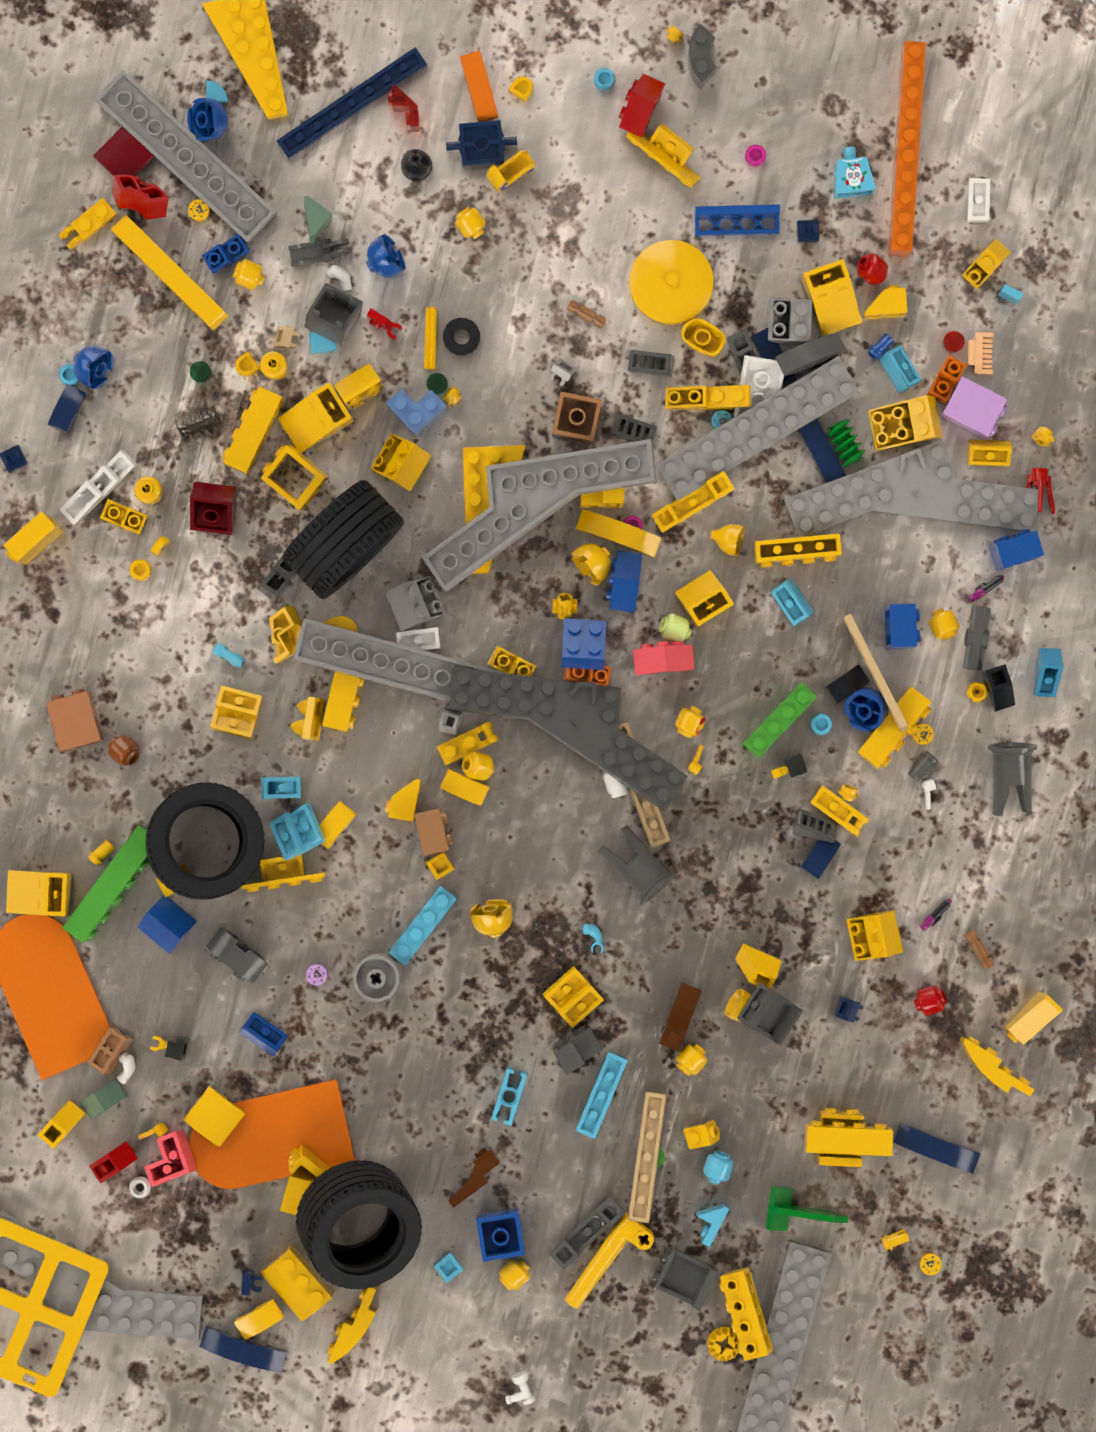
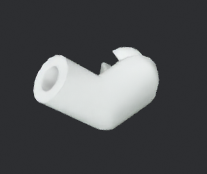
M332 265L328 268L327 275L340 281L342 291L345 293L352 292L349 272L339 265Z
M123 1052L119 1056V1061L123 1063V1070L118 1075L117 1080L126 1084L135 1071L136 1066L134 1057L127 1052Z

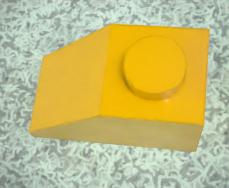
M899 285L887 286V289H884L862 315L863 320L905 317L907 314L906 287L900 288Z
M415 779L394 794L391 800H387L385 812L389 813V818L407 821L415 820L414 814H416L421 785L420 779Z

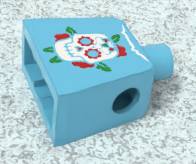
M855 147L844 148V159L837 160L835 164L833 199L874 194L876 187L867 157L857 158Z

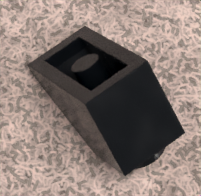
M858 664L823 688L834 705L867 685L870 680Z

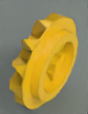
M730 1327L714 1329L707 1339V1348L710 1355L718 1361L726 1362L735 1358L739 1353L737 1334H734ZM727 1337V1342L731 1347H725L721 1352V1345L718 1342H723Z

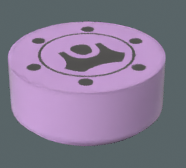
M321 964L310 966L306 972L308 982L315 986L323 984L328 977L327 969Z

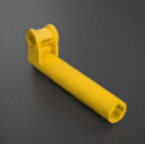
M626 1212L569 1291L565 1301L575 1309H579L625 1244L630 1241L641 1250L649 1249L654 1241L653 1232L641 1222L628 1220V1212ZM645 1234L648 1235V1241H649V1242L644 1241L643 1243H641V1242H640V1239H641L640 1235H641V1236H645Z

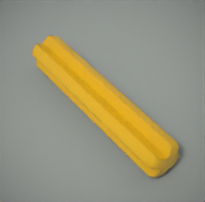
M427 307L425 311L424 368L427 370L436 368L437 309L435 307Z

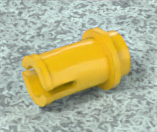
M105 839L97 849L90 851L88 858L97 866L99 863L102 864V860L116 848L108 839Z
M905 1229L888 1236L885 1234L881 1238L884 1249L890 1251L893 1250V1247L910 1241Z

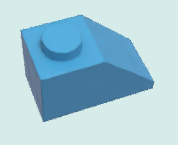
M1039 648L1035 667L1034 696L1056 697L1063 670L1061 649Z

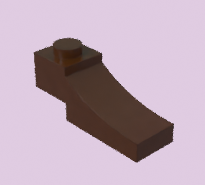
M681 983L666 1020L659 1044L678 1052L680 1051L702 990Z
M491 1146L487 1149L482 1147L474 1154L473 1163L475 1166L470 1176L449 1197L448 1201L453 1208L487 1184L488 1178L485 1174L500 1164V1159Z

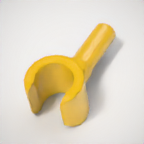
M700 744L695 757L688 766L689 772L697 775L703 767L697 763L704 748Z
M161 1122L149 1131L139 1134L138 1139H144L154 1133L160 1138L169 1129Z

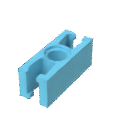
M507 1066L491 1120L497 1121V1119H500V1115H497L503 1104L504 1106L511 1107L510 1117L504 1120V1124L511 1126L528 1072L519 1071L522 1078L518 1087L507 1084L509 1073L514 1074L515 1072L512 1067ZM506 1091H513L516 1096L515 1099L512 1101L505 1100L503 1094Z

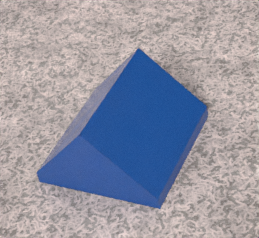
M163 895L146 913L138 928L167 953L171 954L197 921L168 896L165 897Z

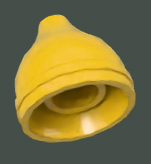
M729 524L720 529L712 530L711 539L718 544L723 552L731 556H738L744 540L745 526Z
M738 989L726 1005L725 1016L729 1019L740 1021L737 1018L750 999L751 994L746 990Z

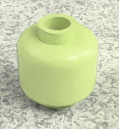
M676 614L664 616L658 629L661 632V637L670 642L688 640L692 631L689 628V621Z

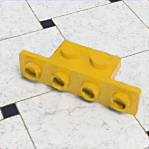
M663 123L658 126L652 137L648 136L645 132L642 137L631 132L626 134V137L630 139L632 144L640 147L650 158L659 162L666 171L679 178L684 185L692 188L700 180L701 177L685 165L695 149Z
M302 854L289 860H284L283 856L261 859L262 881L245 883L241 889H246L247 892L259 891V887L267 886L268 889L280 888L282 883L295 886L300 885L302 880L308 879L310 883L321 882L322 877H326L327 874L326 871L305 874Z

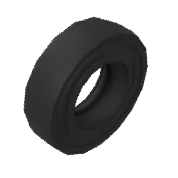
M467 318L451 320L443 331L445 347L455 355L465 356L471 354L480 343L478 326ZM458 329H465L469 332L470 339L466 344L462 345L454 341L453 336Z

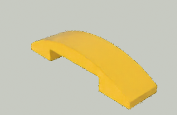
M723 471L706 481V484L678 501L676 500L651 515L663 533L708 507L735 488Z
M582 509L575 528L587 534L634 549L655 558L661 541V537L584 509Z

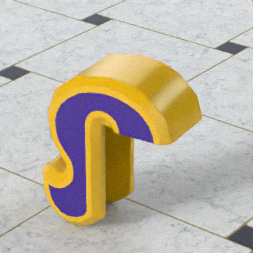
M521 150L498 168L494 164L487 171L486 178L496 191L503 192L516 184L523 176L529 175L535 169L536 164L526 150Z

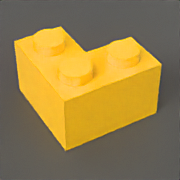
M624 488L581 495V508H623Z
M298 1167L293 1174L290 1173L280 1211L293 1215L297 1214V1207L302 1199V1195L314 1179H316V1176L306 1168Z

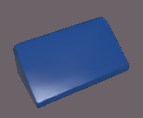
M255 1012L252 1013L240 1030L241 1035L272 1056L276 1055L288 1037L287 1034Z

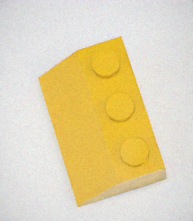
M293 1245L260 1273L301 1321L317 1312L334 1294L332 1289Z

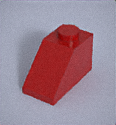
M125 1141L89 1165V1168L101 1184L138 1158L135 1155L134 1149Z

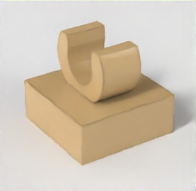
M288 325L278 326L273 347L279 349L296 348L297 344H293L291 338L292 336L299 337L300 334L295 331L293 332L294 327Z

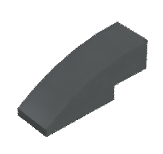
M838 332L794 347L776 356V360L783 375L787 376L817 368L823 362H827L836 356L841 357L846 348Z
M283 555L259 587V591L275 603L297 576L283 560Z

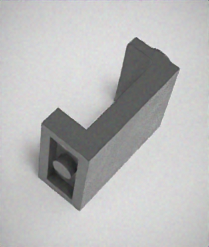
M759 983L737 1019L778 1045H782L803 1010L762 983Z
M671 1246L669 1251L665 1250L661 1258L663 1264L660 1271L656 1269L651 1281L654 1282L653 1288L656 1290L660 1289L692 1305V1308L700 1311L718 1275V1270Z

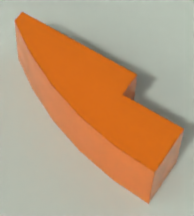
M480 50L460 56V62L478 122L498 118Z

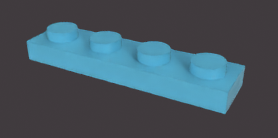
M440 886L389 951V954L403 965H406L457 898Z
M609 1051L607 1052L575 1131L591 1138H596L628 1059Z

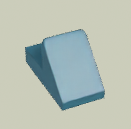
M300 777L261 778L262 799L301 798Z
M721 1204L696 1212L699 1218L709 1222V1225L705 1224L700 1232L702 1244L708 1247L711 1246L729 1211L728 1205Z

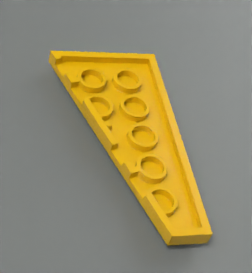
M526 445L463 447L465 525L490 507L486 466L522 460ZM493 558L472 574H488Z

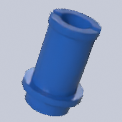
M884 333L873 346H869L868 355L874 360L881 359L882 354L894 344V340Z

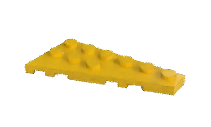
M216 0L202 3L267 119L289 116L266 1Z

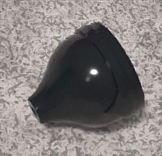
M420 149L408 150L401 160L402 173L407 179L414 182L425 180L432 171L430 156Z

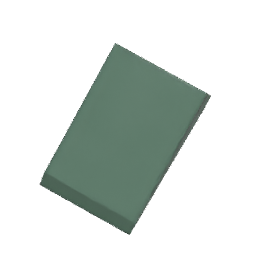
M304 196L309 242L312 244L315 243L332 222V213L311 197Z
M115 1079L80 1103L92 1120L126 1098L127 1094L118 1080Z

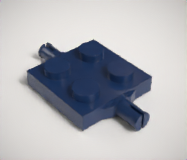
M501 120L459 124L460 135L458 141L446 142V151L459 150L462 156L463 167L503 164L505 146L518 145L517 136L504 137L501 129Z

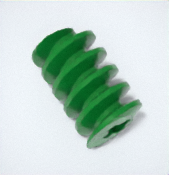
M850 419L840 421L826 429H831L828 437H835L831 442L832 445L839 444L835 451L843 452L839 456L840 460L846 459L843 467L863 459L862 455L865 452V449L858 450V447L862 444L861 442H854L858 435L850 434L854 427L846 426Z

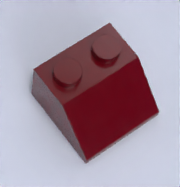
M195 481L190 495V530L232 535L237 504V487Z

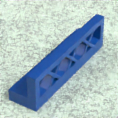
M780 204L697 206L694 211L695 236L779 234ZM750 218L755 225L751 229L745 230L740 225L743 219ZM765 218H774V229H766L760 223ZM708 219L713 224L708 231L699 230V220ZM723 219H729L735 225L730 230H724L718 224Z

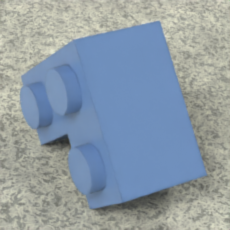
M402 389L386 402L387 407L415 437L447 409L446 405L432 390L416 404Z

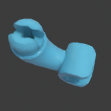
M220 643L216 644L212 653L221 658L224 657L233 666H243L241 663H245V659L241 655L229 651V648Z
M592 923L584 924L583 934H588L595 940V943L591 946L592 953L595 945L601 946L602 953L604 949L601 931Z

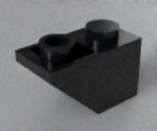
M1006 664L982 671L981 674L994 712L1014 706L1013 685Z

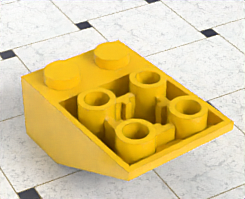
M844 259L803 273L801 280L808 299L812 300V310L822 336L862 323L851 278Z
M330 382L309 394L278 418L292 443L301 453L354 422Z
M925 395L868 410L875 451L943 438L935 396Z
M8 870L6 913L69 916L72 873Z

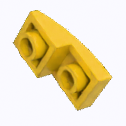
M107 499L100 519L140 535L148 515Z
M497 645L487 662L489 666L501 672L530 677L536 668L534 664Z
M449 768L440 785L441 789L480 806L489 790L487 784L470 779L465 774Z
M342 801L337 803L319 825L326 840L321 844L327 849L333 846L342 831L347 829L357 815Z
M274 1299L256 1306L254 1311L238 1317L234 1324L246 1340L283 1319L284 1315Z

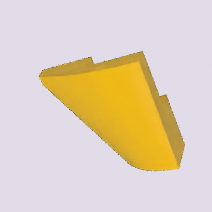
M285 606L269 617L272 629L271 640L272 644L275 643L276 657H273L275 664L294 655L302 621L293 606Z

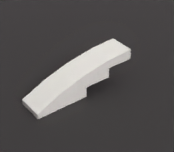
M120 450L107 465H103L90 480L86 481L60 511L73 525H76L137 466V463L124 450Z

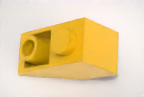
M995 239L962 276L978 289L1011 252L999 240Z
M744 943L735 957L749 983L756 986L762 983L768 988L772 987L777 978L781 960Z
M69 1100L37 1136L52 1149H55L86 1113L72 1100Z

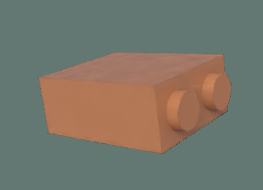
M78 689L72 691L71 696L64 697L61 694L51 697L52 701L46 702L59 752L104 741L91 692Z

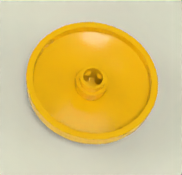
M678 240L660 241L646 248L635 260L629 280L631 297L639 311L650 320L664 325L683 324L697 317L707 306L714 284L711 266L702 252L693 245Z

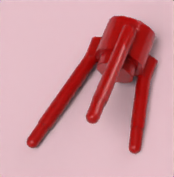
M1033 468L1032 475L1027 477L1026 488H1031L1032 483L1033 487H1038V512H1042L1043 487L1047 486L1051 513L1055 514L1049 469Z

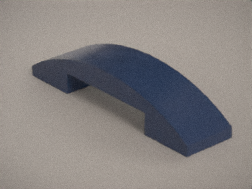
M900 1123L893 1142L923 1156L972 1174L980 1157L978 1152L927 1134L904 1123Z
M210 1326L205 1327L199 1346L223 1358L274 1372H281L287 1351L273 1346H262L228 1335L225 1331Z

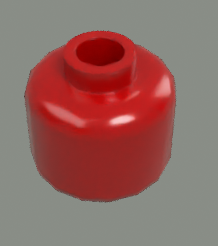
M869 253L860 258L857 265V273L868 284L876 285L886 279L888 265L877 254Z
M932 985L917 991V999H914V1004L918 1012L922 1011L924 1015L930 1016L943 1011L945 1004H947V999L942 988Z

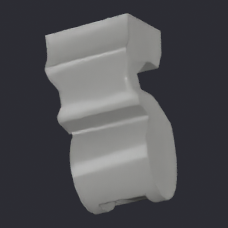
M444 708L438 731L457 736L462 712Z

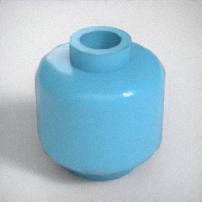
M714 1151V1153H710L707 1156L703 1172L708 1177L709 1182L720 1184V1182L729 1180L734 1165L729 1154L722 1151Z

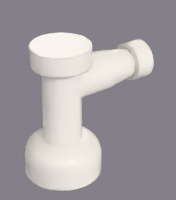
M524 1370L512 1375L513 1383L519 1385L521 1391L511 1396H505L506 1403L509 1405L512 1402L521 1400L524 1405L533 1403L536 1399L534 1395H531L526 1382L529 1379L528 1372Z

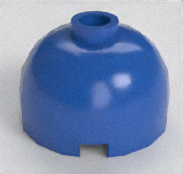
M198 98L192 102L194 103L193 107L189 108L187 113L190 132L195 133L196 139L199 141H212L220 138L228 127V114L225 107L215 99Z
M386 234L379 236L370 243L367 249L368 261H366V264L371 272H375L384 278H391L402 273L406 269V264L401 251L398 250L396 252L393 247L396 243Z
M94 345L83 348L74 357V375L87 387L92 389L101 387L108 379L104 377L107 370L112 371L114 356L112 352Z
M863 688L847 698L844 704L845 716L848 715L849 723L853 727L868 732L878 728L884 722L888 715V705L879 691Z

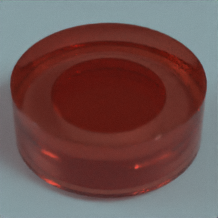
M951 331L945 335L942 343L947 352L957 353L963 348L965 340L960 332Z

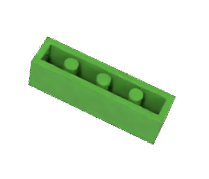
M802 682L799 683L749 735L742 745L756 759L759 758L817 696Z

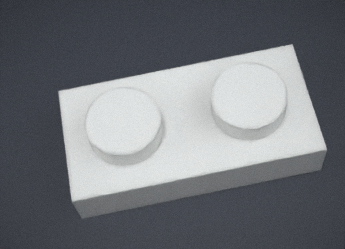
M969 178L967 222L988 223L990 179Z
M438 627L396 632L398 644L424 651L441 649Z

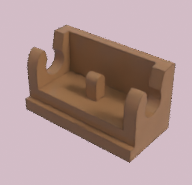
M108 1028L87 1064L103 1075L113 1074L120 1063L119 1056L128 1050L134 1040L130 1035L121 1033L122 1030L118 1028Z

